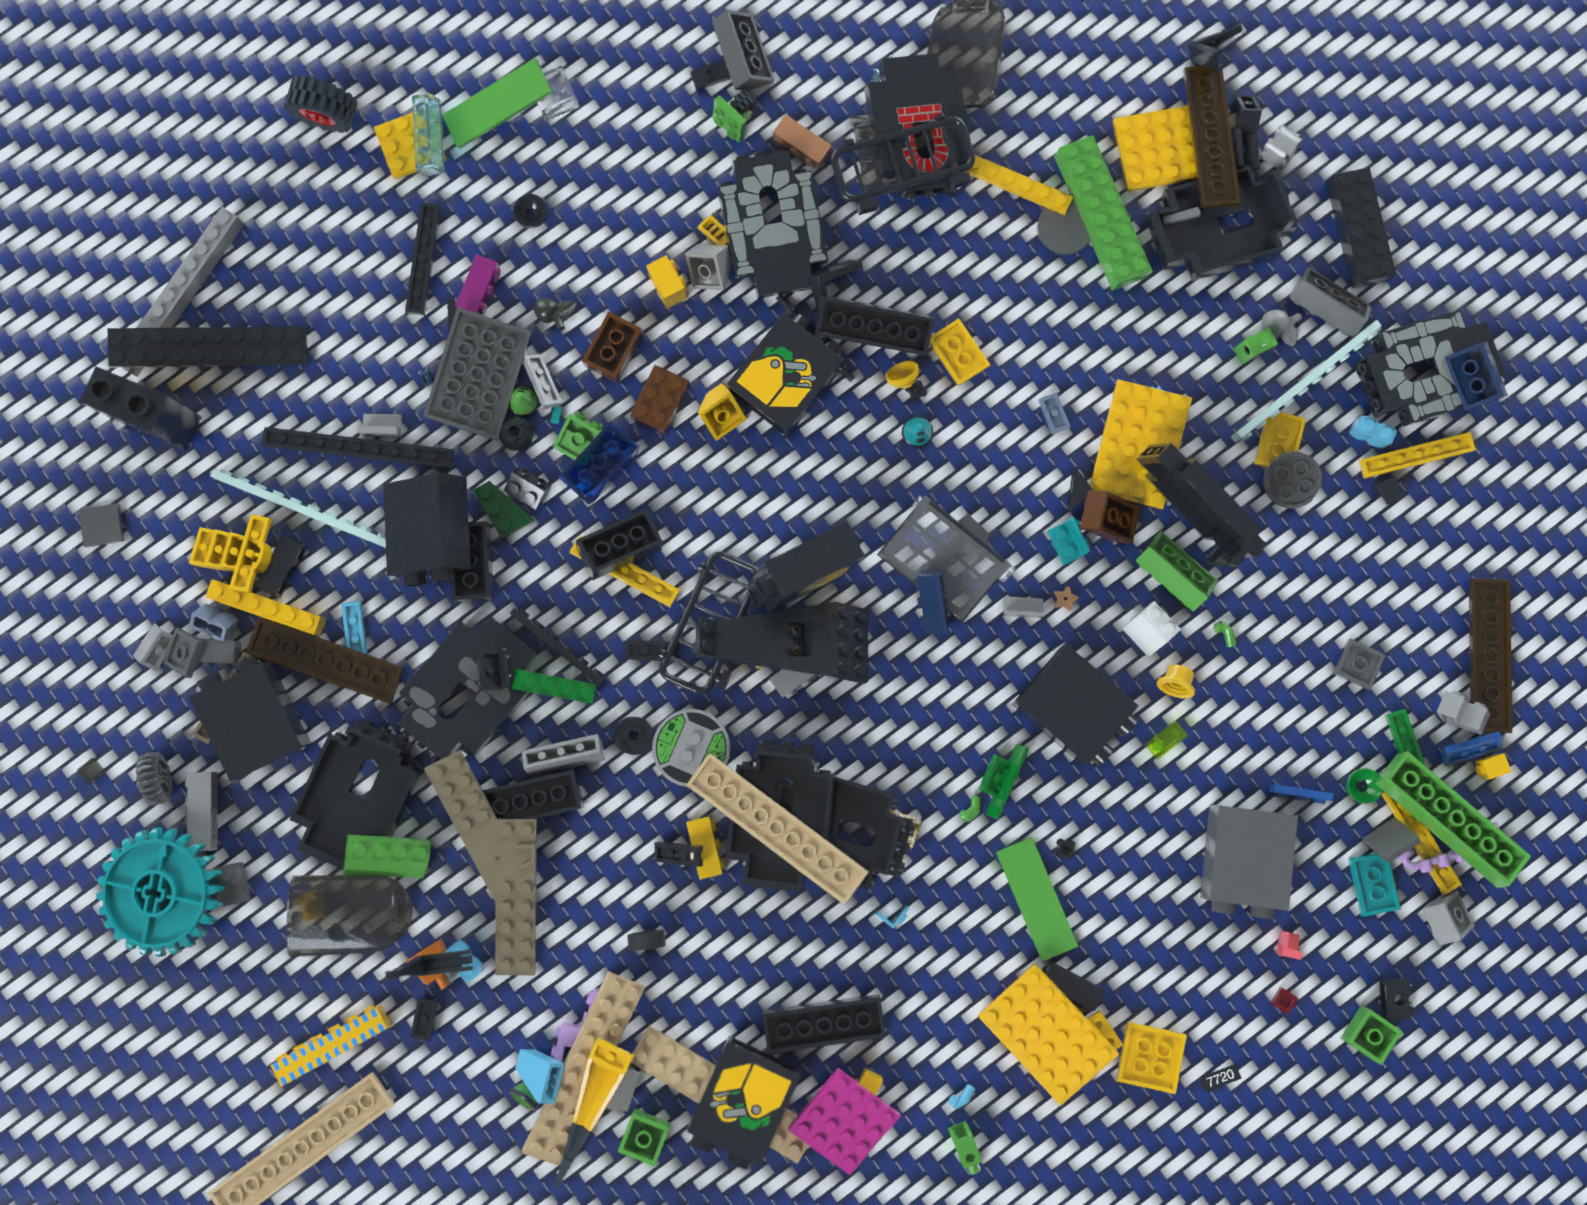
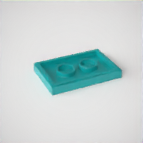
M1377 853L1348 858L1359 911L1362 917L1401 910L1391 862L1387 863Z

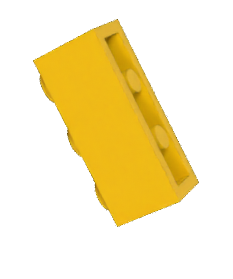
M710 816L687 821L691 845L703 846V852L701 853L703 866L697 867L699 880L723 874V869H726L724 858H720L718 850H721L719 838L715 839L714 831H717L715 820H711Z

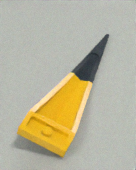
M600 1038L596 1040L588 1058L574 1118L554 1185L555 1189L561 1183L627 1074L634 1057L633 1054Z

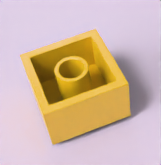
M667 255L646 266L649 277L667 309L687 299L685 293L688 291L687 285L682 276L678 277V269L673 259L669 261Z

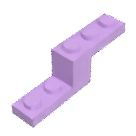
M595 987L592 992L588 993L586 1004H590L589 1010L600 988ZM586 1011L584 1013L582 1023H584V1020L588 1014V1012ZM563 1022L561 1027H557L555 1038L558 1039L557 1046H553L552 1058L563 1063L566 1047H572L582 1025Z

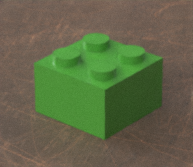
M1360 1006L1340 1039L1372 1061L1382 1065L1402 1034V1031L1370 1009Z
M634 1108L618 1152L655 1166L671 1123Z

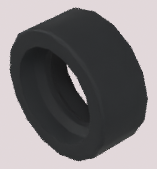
M664 930L641 931L627 935L629 951L650 950L666 945Z

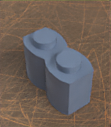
M204 604L191 614L189 625L199 632L207 633L216 640L224 641L237 630L239 620L228 612H221L213 605Z

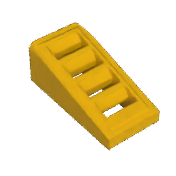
M710 214L697 228L714 245H728L725 227ZM712 223H714V225L707 231L706 229H707Z

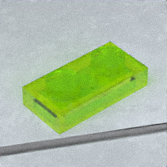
M1173 721L1144 745L1155 759L1158 760L1188 735L1177 721Z

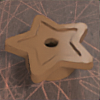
M1067 586L1063 592H1054L1057 597L1055 607H1065L1068 611H1071L1072 603L1078 600V597L1071 594L1070 587Z

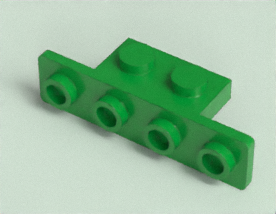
M1016 744L1009 760L993 754L978 790L993 796L985 813L986 815L999 819L1006 800L1011 794L1013 784L1019 776L1020 768L1027 757L1029 748Z

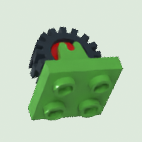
M747 90L740 92L738 96L728 103L719 95L714 100L713 121L717 126L725 129L731 139H735L740 143L745 137L746 122L751 117V114H753V110L756 109L758 100Z

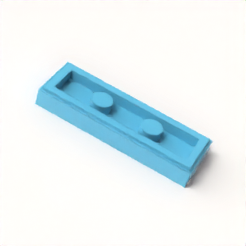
M362 601L341 603L346 647L368 654Z

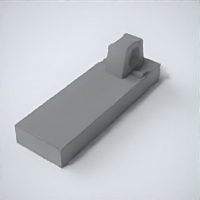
M542 355L524 356L523 364L542 405V409L560 406L562 403Z

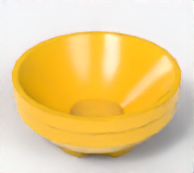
M915 361L898 363L886 372L885 378L891 386L904 389L909 388L918 377V364Z

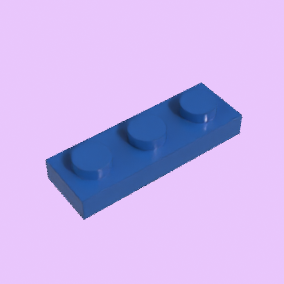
M1497 731L1443 747L1442 762L1445 766L1501 750L1502 736Z
M1273 784L1269 786V792L1275 793V797L1287 798V795H1292L1294 800L1306 801V798L1314 799L1313 803L1319 804L1333 801V793Z

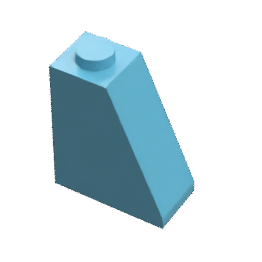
M520 1049L515 1068L538 1103L555 1104L565 1064L537 1050Z

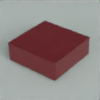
M1279 987L1270 1004L1289 1015L1298 997Z

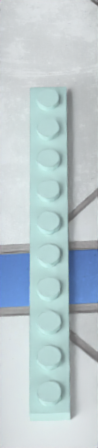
M1378 320L1369 325L1231 436L1235 443L1240 439L1245 441L1252 435L1251 430L1254 428L1260 429L1267 423L1265 421L1266 418L1270 416L1272 419L1280 413L1279 408L1282 405L1285 407L1295 401L1293 397L1296 394L1301 396L1309 389L1307 385L1310 383L1316 384L1323 378L1321 376L1322 373L1326 372L1328 374L1336 368L1335 363L1338 360L1342 363L1351 356L1348 352L1352 349L1357 351L1364 345L1363 340L1367 338L1369 341L1378 334L1376 330L1382 326Z
M213 469L210 477L386 548L385 535L382 533H378V535L372 534V529L362 525L360 528L353 526L354 522L343 518V521L337 520V515L327 511L325 514L318 512L319 508L310 504L305 507L301 505L302 501L293 497L290 500L283 498L285 495L275 490L272 493L266 491L267 487L258 483L255 486L248 484L250 480L238 476L237 479L231 477L232 473L221 469L219 472Z

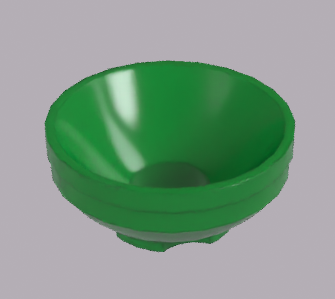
M1368 768L1355 770L1347 779L1346 788L1348 794L1353 800L1362 804L1377 801L1383 792L1375 784L1380 775ZM1359 780H1363L1366 783V789L1362 792L1356 788V783Z

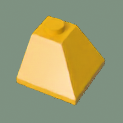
M722 383L705 395L698 414L716 441L747 420L731 392Z

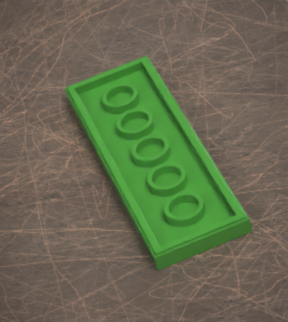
M534 58L442 114L456 147L460 149L553 92L538 60Z
M1029 837L996 851L1041 961L1043 962L1078 947L1033 838Z

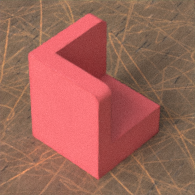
M1280 930L1276 954L1301 960L1302 952L1298 951L1300 935Z

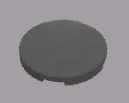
M1074 200L1071 201L1065 215L1046 207L1041 212L1037 222L1038 237L1041 243L1051 251L1059 255H1072L1083 250L1091 240Z
M1298 451L1282 453L1275 457L1265 470L1263 477L1264 490L1269 499L1281 507L1288 509L1303 507L1312 501L1322 485L1320 466L1312 457Z

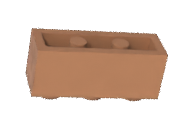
M787 115L783 117L773 131V140L779 147L784 146L791 155L796 158L800 157L811 168L815 167L819 170L831 154L832 145Z

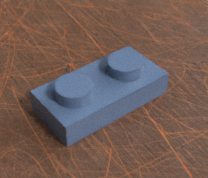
M1057 392L1038 399L1052 435L1070 428Z

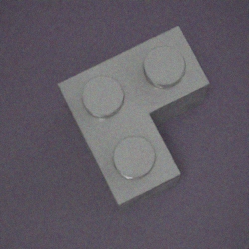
M1445 691L1437 710V714L1443 722L1482 735L1490 715L1484 704L1478 702L1474 704L1469 703L1464 694L1457 691H1452V693Z

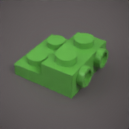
M573 412L568 415L553 448L586 466L595 449L599 447L606 431L602 429V424L596 421L591 423L586 420L587 416L585 414Z

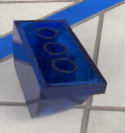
M610 421L559 476V479L587 504H591L602 495L633 461L640 447Z

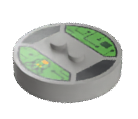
M697 709L681 710L668 716L658 727L652 745L653 758L663 776L675 784L688 787L686 784L709 753L727 765L730 756V739L723 724L713 715Z

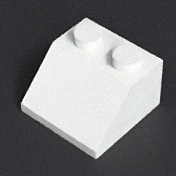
M1155 601L1149 603L1122 628L1147 657L1165 645L1181 630Z

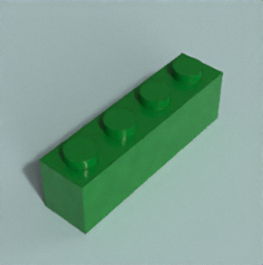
M515 670L512 689L590 704L593 703L596 688L595 684L524 670Z

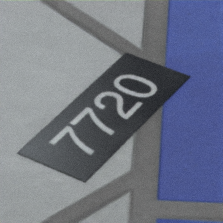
M1233 1064L1199 1078L1204 1091L1208 1092L1241 1079L1236 1064Z

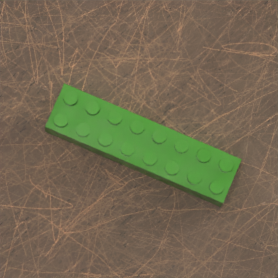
M1094 135L1059 147L1054 158L1070 195L1073 196L1111 290L1113 291L1145 279L1152 272V269Z
M1408 751L1397 754L1375 782L1378 787L1497 888L1510 886L1531 857Z

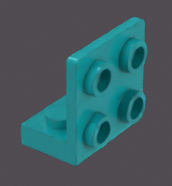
M1074 517L1047 531L1063 566L1090 552L1089 548L1091 545L1089 540L1083 537L1082 529L1080 528L1081 524Z

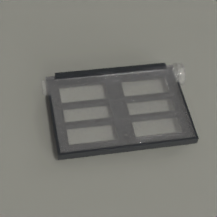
M925 495L923 498L919 496L913 503V506H915L913 511L877 555L914 585V579L917 578L918 573L941 570L947 612L962 623L998 579L1004 583L1013 573L1015 567L928 496Z

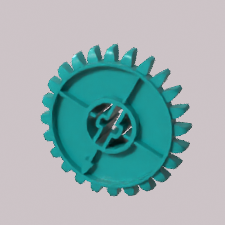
M162 827L152 829L149 833V839L147 830L136 833L135 841L133 837L125 838L122 841L123 850L117 847L111 851L113 861L110 860L103 863L102 867L106 874L105 876L98 877L97 882L103 887L102 891L96 893V899L103 902V906L98 911L99 915H106L107 917L104 926L106 929L114 928L113 938L116 941L126 939L125 947L127 949L134 950L139 946V953L144 956L150 955L151 951H153L155 956L163 957L166 956V949L171 954L181 953L182 950L179 943L186 948L195 946L196 943L190 934L195 937L207 936L208 932L199 924L215 923L217 918L206 913V911L222 907L223 905L219 901L209 899L211 894L224 890V886L209 885V880L219 876L221 870L206 871L204 868L215 859V856L210 855L198 858L197 855L205 847V844L199 843L188 848L187 846L192 838V834L182 835L175 841L178 832L176 828L167 830L163 838Z

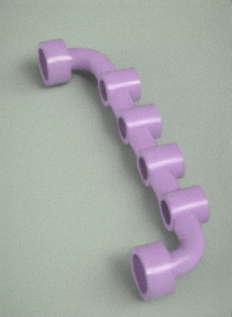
M1493 822V824H1494L1497 828H1499L1498 823H1497V822ZM1408 850L1396 858L1401 859L1402 864L1410 870L1421 869V873L1433 871L1432 866L1436 864L1440 868L1450 866V860L1456 859V862L1465 861L1455 851L1411 862L1409 857L1412 856L1411 850Z

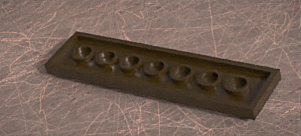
M1205 66L1185 67L1183 74L1201 209L1239 206L1241 202L1223 69L1216 71Z
M1469 579L1470 703L1478 702L1484 704L1490 712L1482 733H1494L1497 731L1499 733H1512L1510 580Z
M258 617L246 650L247 654L255 655L261 659L272 661L275 664L389 704L393 702L405 668L263 617Z

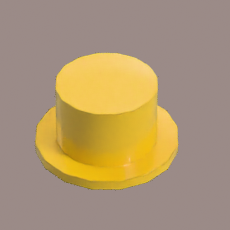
M1169 665L1165 676L1157 680V687L1173 697L1191 698L1195 695V688L1191 685L1194 672L1182 665Z

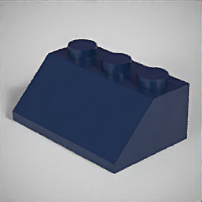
M1488 342L1478 343L1444 357L1465 411L1508 396Z
M941 570L918 573L914 583L915 589L920 592V597H917L918 608L922 609L923 616H920L921 627H925L926 633H948L949 620Z

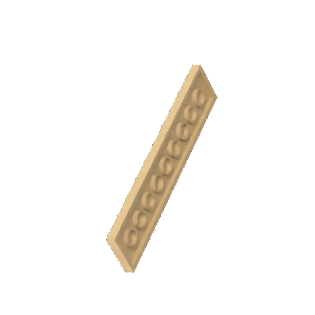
M711 753L708 754L686 784L844 905H846L869 873Z
M611 972L607 973L564 1062L565 1066L555 1104L543 1105L522 1148L523 1154L559 1166L568 1140L588 1058L598 1038L615 1046L618 1045L645 989L644 985Z
M650 1025L632 1053L634 1057L631 1063L697 1103L715 1067L710 1061ZM786 1108L769 1147L798 1164L808 1144L788 1131V1126L798 1115Z
M372 1072L208 1192V1195L215 1205H259L394 1106L395 1102L375 1073Z

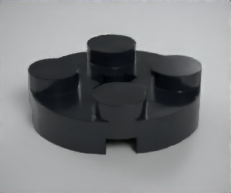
M627 717L617 725L615 742L622 752L638 755L646 752L652 745L654 739L653 729L645 719ZM631 731L639 732V739L637 741L635 739L630 740Z

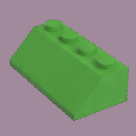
M1162 531L1154 537L1135 560L1142 569L1149 572L1157 582L1165 586L1172 595H1175L1182 601L1184 606L1190 608L1193 612L1208 599L1218 583V580Z
M348 835L343 875L423 878L429 863L431 843L428 839Z

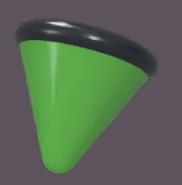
M518 386L513 389L508 408L517 416H529L538 408L539 398L531 387Z
M524 1082L509 1089L511 1097L520 1105L532 1111L537 1109V1101Z

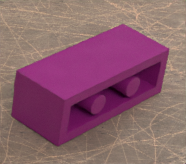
M477 254L475 255L456 302V308L459 307L480 315L486 312V302L488 297L492 296L494 282L499 279L501 269L497 262Z

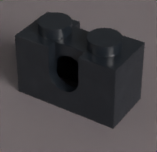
M1379 977L1381 1017L1386 1020H1412L1413 1004L1409 1002V994H1412V985L1409 979L1403 977ZM1400 994V1001L1395 1003V996Z

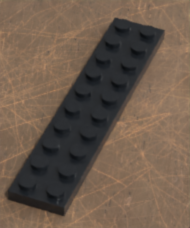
M307 327L107 328L108 365L110 368L308 365Z

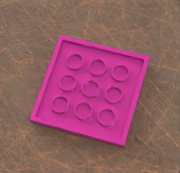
M838 1068L788 1126V1131L851 1175L900 1118V1114Z

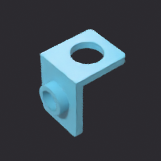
M905 905L893 922H890L878 911L875 914L894 929L898 923L901 925L907 917L905 913L910 907Z

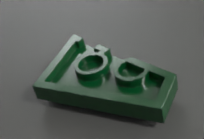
M491 481L473 490L502 540L535 521Z

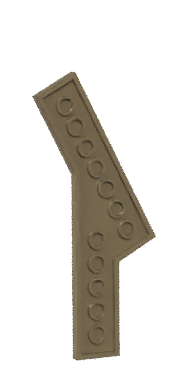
M459 750L425 767L424 770L496 903L495 975H535L537 819H497L462 751Z

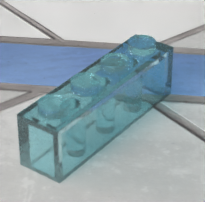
M428 92L412 96L416 170L427 176L445 173L441 100Z

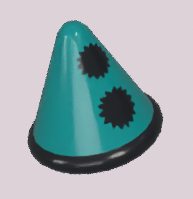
M912 417L904 423L901 433L903 440L909 446L921 448L929 444L933 438L934 431L932 424L927 419Z

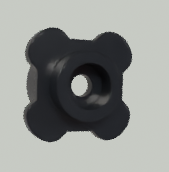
M916 380L911 387L905 389L909 393L912 402H916L920 397H926L927 390L924 389L920 380Z
M1061 838L1056 841V857L1072 859L1074 857L1075 842L1073 840L1064 841Z

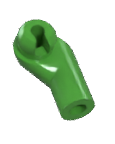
M1224 621L1215 623L1213 625L1214 631L1216 633L1222 632L1225 635L1227 647L1236 646L1234 630Z
M971 796V807L960 812L961 820L969 822L979 815L981 797Z

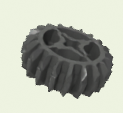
M150 752L140 756L135 765L137 768L135 772L137 775V785H139L142 797L150 805H159L169 801L172 798V787L174 785L167 760L159 752Z

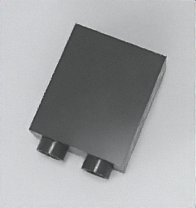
M1209 805L1200 898L1212 901L1211 911L1235 914L1236 904L1251 906L1250 916L1266 919H1275V909L1289 911L1298 815Z

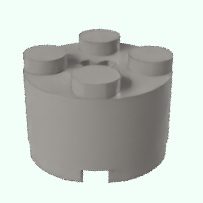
M1280 124L1274 133L1273 139L1270 138L1266 143L1265 150L1260 157L1282 171L1295 155L1297 147H1300L1304 137Z

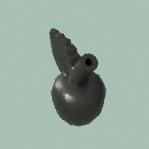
M540 298L535 302L533 311L540 321L544 323L555 322L558 331H563L565 326L562 319L570 317L575 312L577 303L564 301L558 304L551 299Z

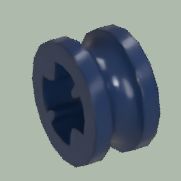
M427 367L424 371L418 370L424 386H427L428 383H434Z

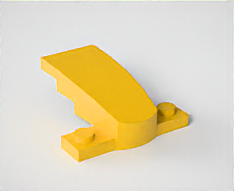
M251 514L245 536L199 527L189 564L234 572L229 588L250 594L256 573H264L271 561L272 550L265 542L272 520L267 517Z

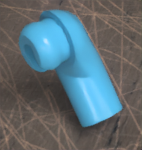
M967 1084L961 1096H950L948 1104L952 1105L954 1109L968 1104L975 1088Z

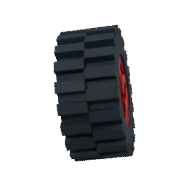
M295 76L291 80L284 109L290 115H294V118L301 119L302 122L309 123L313 127H320L322 130L328 129L335 133L336 131L343 133V131H350L358 101H356L355 97H352L351 93L345 92V89L338 88L332 83L328 84L325 80H317L314 77L308 78L307 76Z

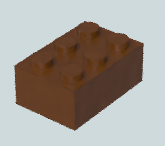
M608 311L582 360L584 367L618 383L644 335L642 328Z
M654 365L630 414L631 419L666 436L689 390V380Z
M1088 491L1080 528L1114 543L1133 544L1140 506L1107 491Z

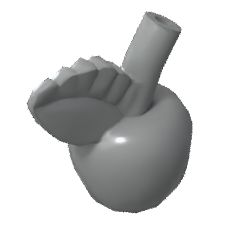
M1272 310L1264 314L1262 327L1263 329L1270 328L1273 334H1280L1286 344L1294 346L1297 339V330L1293 324L1301 320L1302 316L1297 313L1292 317H1288L1287 313L1282 310Z

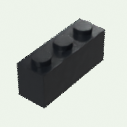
M284 535L275 542V549L269 566L264 573L257 575L256 584L254 585L278 598H281L308 549V547Z
M1050 960L1044 970L1046 976L1070 1001L1074 1000L1078 1003L1077 1007L1087 1012L1089 1009L1096 1010L1105 992L1103 988Z

